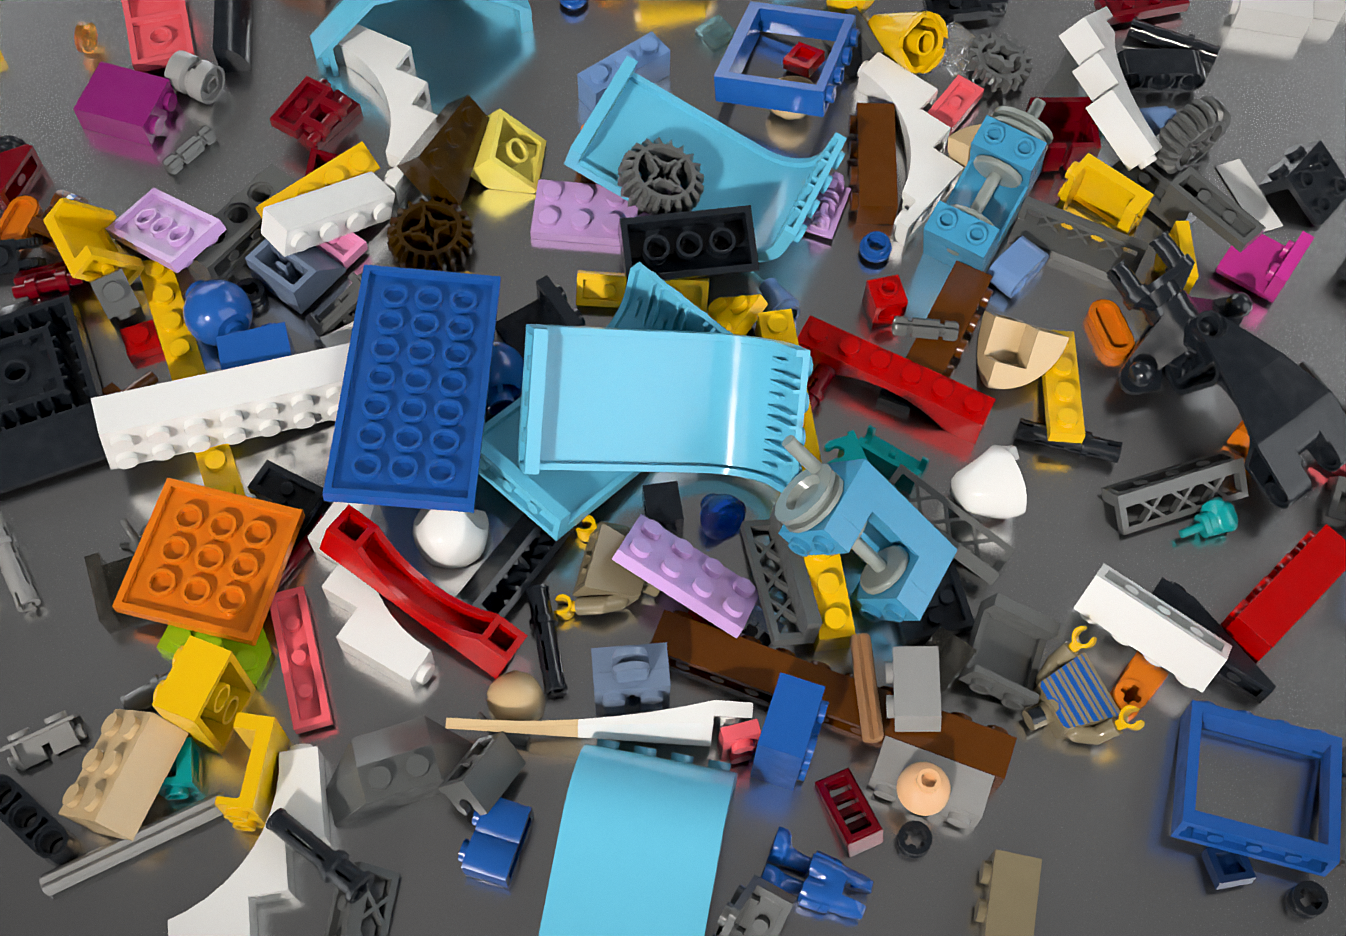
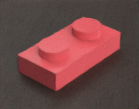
M958 74L927 113L951 128L950 136L982 98L984 88Z
M758 719L720 728L716 747L720 762L730 760L732 764H736L752 758V754L756 752L761 734Z

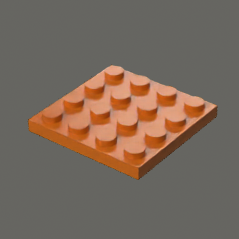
M167 478L112 607L118 613L256 646L305 514L302 509Z

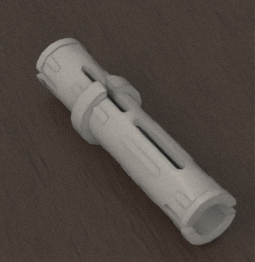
M0 511V570L12 594L17 611H31L37 607L36 605H40L41 600L33 587L31 578L19 554V542L9 531L4 515Z

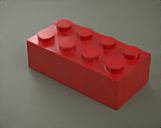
M1327 524L1317 534L1310 530L1221 622L1222 628L1255 664L1276 645L1346 571V540Z

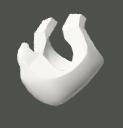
M992 445L981 456L953 476L951 479V493L959 508L969 514L997 519H1009L1026 512V486L1015 461L1019 459L1016 446Z
M421 509L413 524L412 535L415 546L421 556L434 566L447 569L466 567L479 559L485 549L489 529L488 517L485 511L475 509L474 513Z

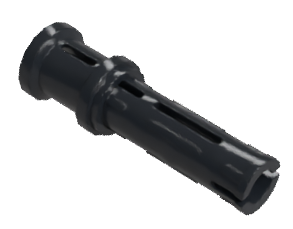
M284 808L277 809L267 820L266 828L275 833L297 853L319 869L318 875L320 879L325 883L331 882L346 894L345 899L350 904L361 899L372 885L375 877L369 870L364 872L349 860L350 855L346 851L340 849L333 850L312 831L288 814Z

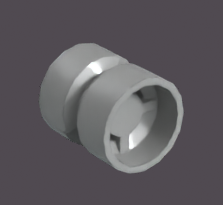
M179 50L171 56L164 72V78L170 80L173 90L182 94H188L191 98L204 104H211L216 101L225 83L223 68L207 60H201L198 56L184 50Z

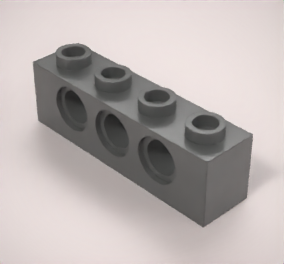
M270 164L265 170L256 174L242 191L233 195L231 200L219 212L212 215L220 219L227 230L219 236L215 244L207 247L195 257L189 268L206 280L224 279L249 253L266 239L261 234L262 218L255 208L297 181L273 164Z

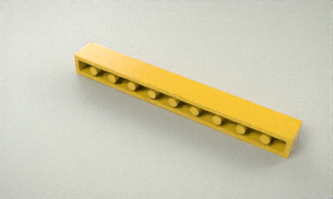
M792 309L758 313L755 327L756 337L780 340L799 346ZM809 400V408L804 413L803 428L806 433L804 447L822 463ZM840 554L833 556H803L822 619L821 628L813 643L815 652L849 648L851 636L856 634L841 556Z

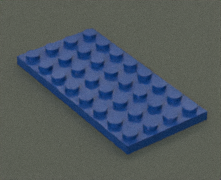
M364 264L323 488L324 501L474 513L501 276Z

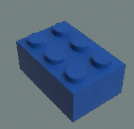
M780 672L758 740L750 777L791 791L794 790L796 780L804 782L829 704L828 701L822 700L825 686Z

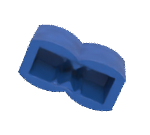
M500 797L488 814L480 816L474 811L472 825L476 826L471 840L466 838L463 841L458 856V861L462 862L461 868L464 874L508 888L533 821L534 813L532 807Z

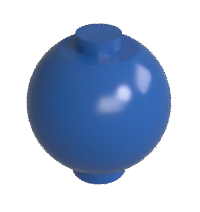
M223 279L196 281L188 287L183 306V318L187 329L197 340L207 345L217 346L216 337L226 335L231 331L249 330L253 318L252 304L247 294L238 285Z
M494 341L486 407L489 413L493 415L500 413L521 396L524 360L522 356L510 345Z

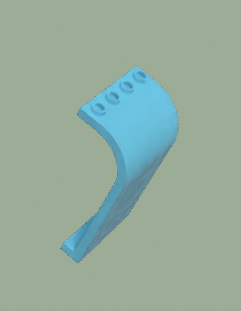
M627 55L570 147L564 165L616 195L621 196L620 191L622 188L617 186V179L619 177L618 167L622 162L624 154L631 150L632 146L636 143L642 144L646 138L654 143L659 137L663 144H667V142L672 140V144L676 148L684 145V153L686 155L694 153L692 162L700 163L699 172L704 174V181L702 183L704 191L699 198V203L691 211L751 205L758 262H768L780 257L792 241L798 244L808 227L803 224L806 216L811 219L821 202L816 199L818 193L824 194L833 179V176L829 175L831 168L837 170L846 154L841 149L847 138L835 132L823 151L809 158H790L776 154L634 72L638 61Z
M641 262L630 268L622 302L613 319L606 327L733 334ZM521 396L484 424L479 474L557 541L640 472L539 470V474H524L517 467Z
M526 324L517 467L524 474H539V470L724 474L756 480L782 493L786 486L802 472L801 464L782 446V442L787 436L793 435L803 446L805 445L806 433L803 428L804 413L809 408L807 382L813 370V360L810 356L811 350L780 340L738 334Z
M597 739V745L585 744L576 761L564 804L539 936H705L728 808L733 789L736 788L738 773L730 771L731 763L709 759L708 767L693 764L694 756L672 752L671 759L669 760L656 757L657 749L635 745L633 752L619 750L620 742Z

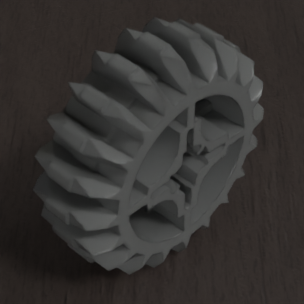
M1207 95L1200 99H1195L1191 104H1186L1184 109L1168 120V123L1160 129V133L1156 136L1162 148L1155 153L1157 160L1154 162L1162 170L1172 174L1175 172L1179 173L1184 168H1188L1203 158L1220 141L1221 136L1226 133V129L1230 125L1231 115L1227 111L1226 106L1220 100H1216L1213 96L1208 97Z
M659 137L654 143L646 138L642 144L636 143L632 146L631 150L624 154L622 162L618 167L619 177L617 179V186L622 188L620 197L629 198L627 201L628 207L636 206L638 208V215L643 212L649 215L691 211L699 203V198L704 191V185L702 184L704 174L699 172L701 164L692 162L694 153L686 155L684 153V145L676 148L673 146L672 140L667 142V144H663Z

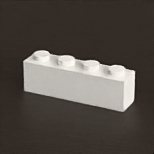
M371 171L263 207L261 234L286 257L391 219L395 193Z
M1105 563L1074 606V609L1080 612V616L1085 621L1103 627L1111 633L1117 642L1135 648L1143 654L1149 663L1157 667L1162 666L1173 673L1181 684L1188 688H1195L1200 692L1205 690L1227 661L1232 649V645Z

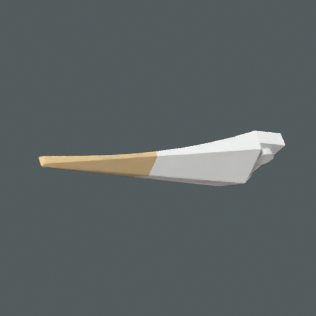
M712 700L646 713L573 720L509 721L446 718L445 728L711 746L713 724H717L720 731L722 727L752 720L753 703Z

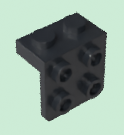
M1322 140L1305 145L1297 143L1284 152L1285 157L1279 163H1276L1267 170L1266 173L1268 175L1259 184V187L1265 195L1289 189L1312 225H1322L1346 199V177Z
M548 275L536 281L537 299L496 322L497 334L504 343L516 349L523 360L526 324L585 326V320L581 312L577 308H571L563 288L559 284L554 285Z

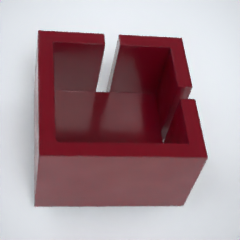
M1031 97L1029 99L1025 112L1028 111L1035 98L1045 101L1046 105L1038 119L1053 134V140L1048 145L1041 171H1058L1060 166H1063L1064 171H1067L1074 161L1080 163L1088 153L1096 158L1098 157L1101 150L1098 126L1086 110V107L1093 103L1090 97Z

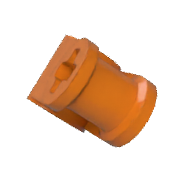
M1137 651L1120 674V679L1111 690L1110 695L1120 711L1129 705L1136 706L1141 710L1162 685L1169 672L1162 667L1152 665L1144 658L1143 654ZM1139 711L1131 713L1128 716V722L1134 719Z

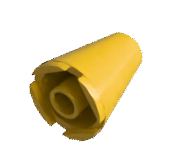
M931 11L884 13L873 15L867 22L883 48V53L911 73L924 74L930 72L939 64L944 56L946 49L942 48L944 38L948 39V30L945 21L939 14Z

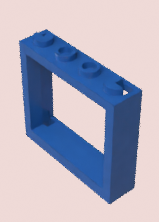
M750 1L714 74L716 101L824 117L829 103H834L836 86L841 85L843 82L844 67L849 66L851 63L852 48L858 46L860 29L856 28V15ZM761 31L835 41L817 85L741 74Z
M1192 700L1180 717L1170 836L1325 877L1340 863L1342 737L1330 735L1320 729H1307L1291 725L1285 720H1271L1255 716L1246 710H1232L1216 706L1210 701ZM1201 728L1320 758L1318 842L1195 810Z

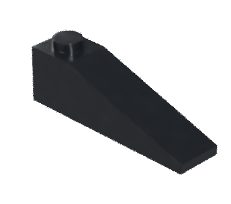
M1162 577L1151 594L1232 645L1227 661L1217 672L1216 676L1258 703L1264 701L1274 691L1276 685L1194 596L1187 593L1180 584L1168 581Z

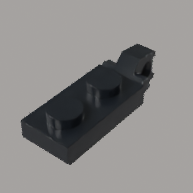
M923 0L924 11L939 14L945 23L992 18L993 16L1006 14L1008 0Z

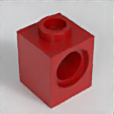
M898 274L866 281L862 304L871 329L892 325L894 316L905 315L908 299Z

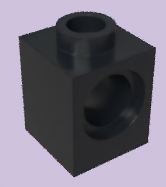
M670 481L642 485V501L645 516L657 521L664 529L674 535L683 533L684 516L678 482Z

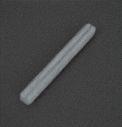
M217 792L148 824L138 830L133 841L118 838L41 874L39 882L43 892L48 896L56 894L223 815L214 803L216 796L225 797L222 792Z

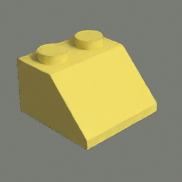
M499 108L487 115L489 121L470 177L488 189L533 194L537 192L538 179H540L547 141Z

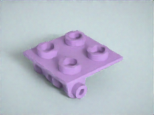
M838 172L832 173L833 179L825 193H818L816 199L821 202L811 219L806 216L803 224L808 226L806 232L829 239L833 238L851 192V188L844 187V177Z

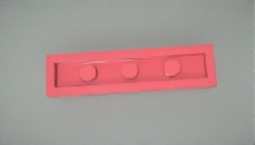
M304 586L276 592L270 606L293 729L296 734L333 725L306 590Z

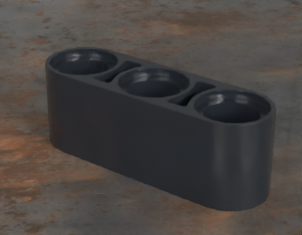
M1125 49L1117 53L1122 73L1130 91H1193L1202 87L1206 82L1202 55L1197 50Z
M0 774V796L6 790L11 789L9 798L0 803V820L30 849L51 865L59 867L76 859L80 851V843L77 837L22 785L10 776ZM37 813L34 824L24 828L26 819L30 815ZM63 837L61 848L54 853H50L52 843L58 838Z

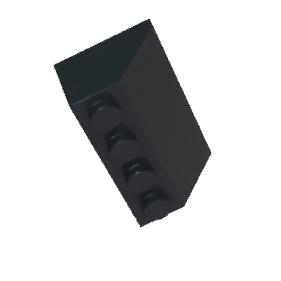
M751 205L619 218L618 236L626 282L628 281L630 268L638 262H641L649 270L655 272L664 281L759 271Z

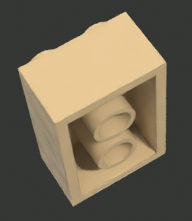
M115 709L103 722L101 727L102 734L95 747L84 757L82 762L83 769L75 784H72L65 792L62 800L63 806L58 814L95 833L133 841L189 733L153 712Z

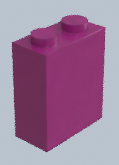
M100 61L73 110L83 129L152 146L156 137L162 133L164 122L169 113L174 111L177 104V96L170 80L167 78Z

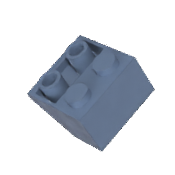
M265 239L245 257L252 277L261 281L264 288L300 314L346 272V268L316 246L284 257Z

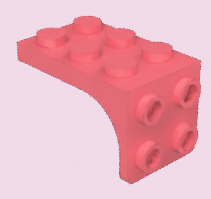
M121 0L134 70L145 72L166 68L171 56L179 50L196 55L186 0Z

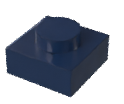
M1207 847L1201 853L1215 890L1251 884L1256 879L1247 856L1213 847Z

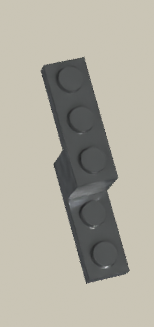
M1120 159L1112 166L1113 169L1154 194L1148 209L1171 228L1175 221H1189V224L1199 218L1240 253L1260 237L1266 228L1192 167H1189L1170 183L1149 165L1142 170L1137 165L1128 171Z

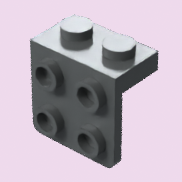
M754 874L747 887L740 884L731 901L727 902L717 922L720 926L716 934L712 936H779L797 897Z

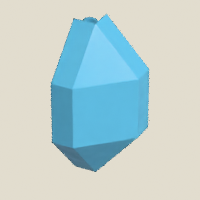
M340 0L310 35L316 59L322 58L324 66L330 64L333 76H338L339 71L333 48L375 5L396 0ZM489 0L514 10L521 33L533 31L532 11L528 0Z

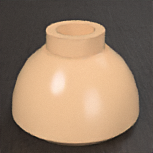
M913 763L901 772L897 780L898 798L902 805L914 814L921 816L936 814L949 801L951 793L950 781L946 773L933 763Z

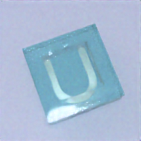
M720 14L695 29V35L713 53L729 45L736 32Z

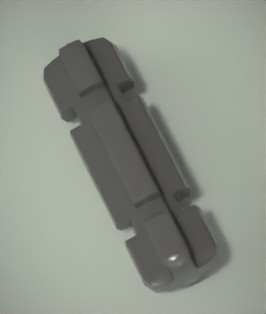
M208 125L202 126L196 131V137L192 135L174 150L176 154L170 153L162 161L165 170L171 175H176L184 168L183 164L188 165L205 150V145L209 147L217 140L213 129Z
M894 316L892 334L906 337V333H909L910 337L936 340L940 336L942 340L956 341L959 334V323L948 320L940 323L938 319L917 317L908 320L906 316Z

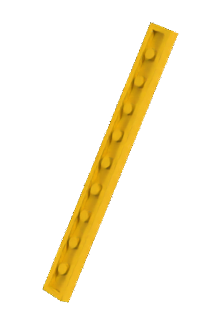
M152 259L142 261L145 269L140 273V278L172 381L207 374L197 339L189 332L184 322L183 306L185 301L176 273ZM230 444L210 447L206 451L195 453L205 487L247 496Z

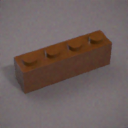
M857 102L855 115H850L848 122V134H854V140H850L849 159H854V166H850L849 184L855 185V192H851L850 211H855L856 224L894 225L898 209L894 104Z
M956 260L927 319H938L940 323H944L945 320L958 322L959 334L957 340H942L940 336H938V340L916 338L906 358L951 378L956 367L951 365L954 357L961 359L968 344V340L964 339L967 331L972 334L974 333L981 318V315L977 314L980 307L986 309L994 291L989 289L993 276Z

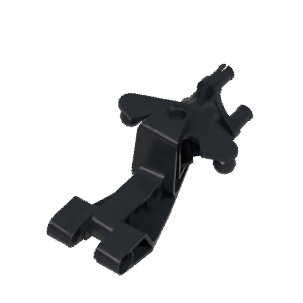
M1166 231L1149 243L1168 267L1165 269L1166 273L1149 285L1146 282L1142 284L1127 265L1126 260L1121 261L1107 272V278L1122 295L1123 304L1129 311L1132 309L1142 311L1146 316V321L1149 323L1120 370L1118 384L1125 393L1130 395L1157 391L1161 389L1163 367L1173 390L1178 395L1189 394L1215 386L1216 384L1222 387L1237 406L1249 435L1250 447L1244 464L1246 470L1275 506L1287 509L1312 488L1311 480L1302 467V459L1299 456L1305 450H1308L1316 462L1327 471L1335 472L1346 464V414L1330 389L1326 388L1284 353L1239 326L1243 317L1247 316L1252 310L1253 302L1246 293L1236 292L1230 294L1229 297L1214 300L1188 296L1183 288L1195 262L1189 254L1184 255L1170 237L1168 231Z

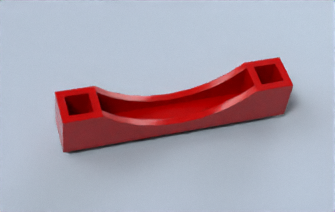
M811 315L797 337L799 346L811 350L810 356L813 360V371L818 363H824L832 367L836 375L852 377L887 389L921 409L944 431L974 445L989 418L996 400L991 396Z
M348 505L326 529L319 547L321 551L495 679L502 673L528 635L499 614L467 604L429 581L400 555L377 524L351 505Z

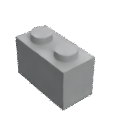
M938 646L893 647V661H885L886 683H893L894 695H886L887 718L895 719V732H941L942 714Z

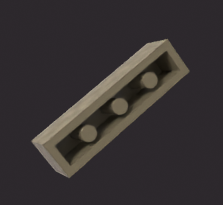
M997 849L989 856L988 860L983 859L979 882L985 884L983 898L977 899L974 913V921L980 922L978 936H1034L1042 859Z

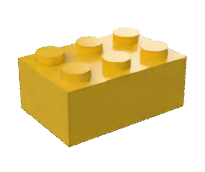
M190 635L185 645H181L175 652L172 660L173 667L166 680L160 681L153 694L152 706L163 719L188 732L187 738L192 737L199 747L222 756L235 731L233 725L236 713L245 712L256 691V687L232 651Z

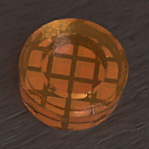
M79 21L74 31L76 50L81 53L91 54L95 51L98 43L97 28L92 22Z

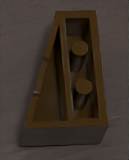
M469 94L446 104L397 167L428 201L434 195L438 202L447 198L449 205L458 203L461 206L489 117Z

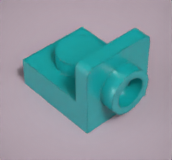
M192 737L186 738L171 767L172 774L176 776L166 777L158 792L161 796H165V799L182 800L188 798L189 793L201 792L200 747Z

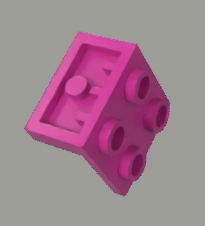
M1302 231L1296 242L1289 239L1286 246L1262 234L1241 253L1231 245L1215 271L1273 303L1315 237Z

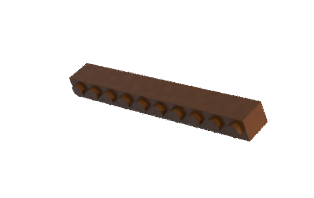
M664 609L650 644L667 642L670 669L768 705L771 703L780 672L825 686L822 700L828 701L829 704L822 725L862 739L853 673H846L844 675L831 670L829 665L821 661L812 660L808 662L797 658L796 654L788 649H772L762 645L760 640L749 635L735 638L713 623L706 625L695 621L686 612L680 610L671 612ZM889 686L878 687L884 737L882 741L873 744L881 746L885 736L894 738L994 775L992 788H999L1005 780L1017 737L1008 735V731L996 725L984 726L975 723L970 716L964 713H948L942 710L941 732H895V719L887 718L886 695H894V688Z

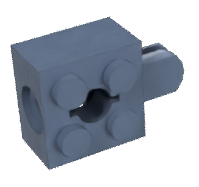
M667 642L591 648L596 715L613 717L626 715V713L631 712L646 713L669 709L671 684Z

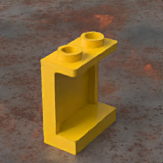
M1088 153L1080 163L1074 161L1065 173L1064 177L1068 180L1057 194L1060 198L1057 208L1065 210L1069 204L1073 203L1111 229L1132 237L1136 233L1154 194Z
M60 198L43 221L72 278L91 281L122 268L131 285L145 269L141 258L118 252L106 230L116 219L114 211L67 198Z
M237 712L233 728L251 752L240 796L238 798L216 796L214 805L223 813L224 818L233 823V828L254 832L256 827L265 826L271 812L279 775V752L288 750L290 739L275 717Z

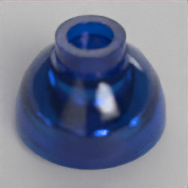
M710 493L700 503V523L705 534L711 539L720 540L733 535L740 528L742 521L745 520L746 506L739 498L733 495Z

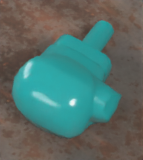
M1215 497L1202 505L1200 513L1194 517V525L1183 528L1178 532L1181 538L1198 532L1204 538L1232 532L1238 527V515L1231 502Z

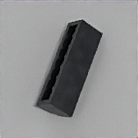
M214 0L212 49L218 66L223 68L224 73L252 71L254 0Z
M524 513L461 589L456 598L482 610L497 613L504 618L579 523L556 541Z

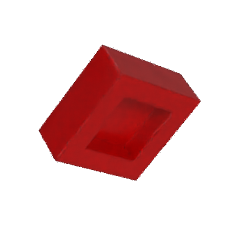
M798 42L783 58V69L810 78L825 61V51Z
M153 319L120 329L127 356L131 363L164 353Z

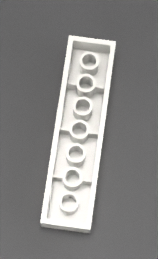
M350 343L91 398L99 437L110 469H129L143 462L152 460L164 461L172 458L174 455L188 452L199 453L218 445L239 444L249 438L258 436L270 437L278 434L280 431L294 428L305 429L316 423L329 420L336 421Z

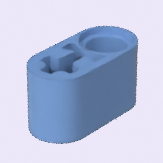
M1021 236L990 266L987 274L993 276L991 280L992 285L1009 298H1013L1040 272L1048 261L1049 255L1026 237Z

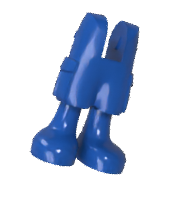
M779 826L766 860L769 863L765 864L761 878L792 895L798 896V905L821 913L831 912L843 917L862 919L866 906L859 901L842 895L845 887L859 893L871 894L874 881L864 874L843 865V862L836 857L834 858L817 850L811 857L802 854L793 847L791 832ZM777 866L805 873L806 879L803 881L787 875Z

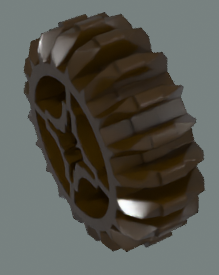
M433 195L430 201H425L421 196L417 204L408 201L407 210L398 208L397 217H391V227L387 228L389 251H391L396 264L400 263L401 268L433 271L449 270L455 272V264L464 266L466 262L465 257H471L473 252L472 247L475 243V234L473 233L475 230L469 214L466 210L461 211L458 203L449 205L447 198L438 202L437 198ZM428 232H431L434 242L431 241Z

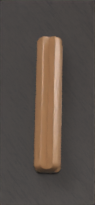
M858 633L851 636L850 648L862 740L865 743H877L882 741L884 732L871 637L867 633Z

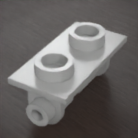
M66 710L44 719L45 728L32 733L30 728L27 727L8 736L7 739L10 744L0 748V752L10 749L12 756L8 757L7 760L13 771L18 769L25 771L27 768L49 758L43 747L44 744L49 743L56 755L75 745L82 744L81 740L86 738L87 734L81 723L75 726L72 719L80 716L79 712L68 716Z

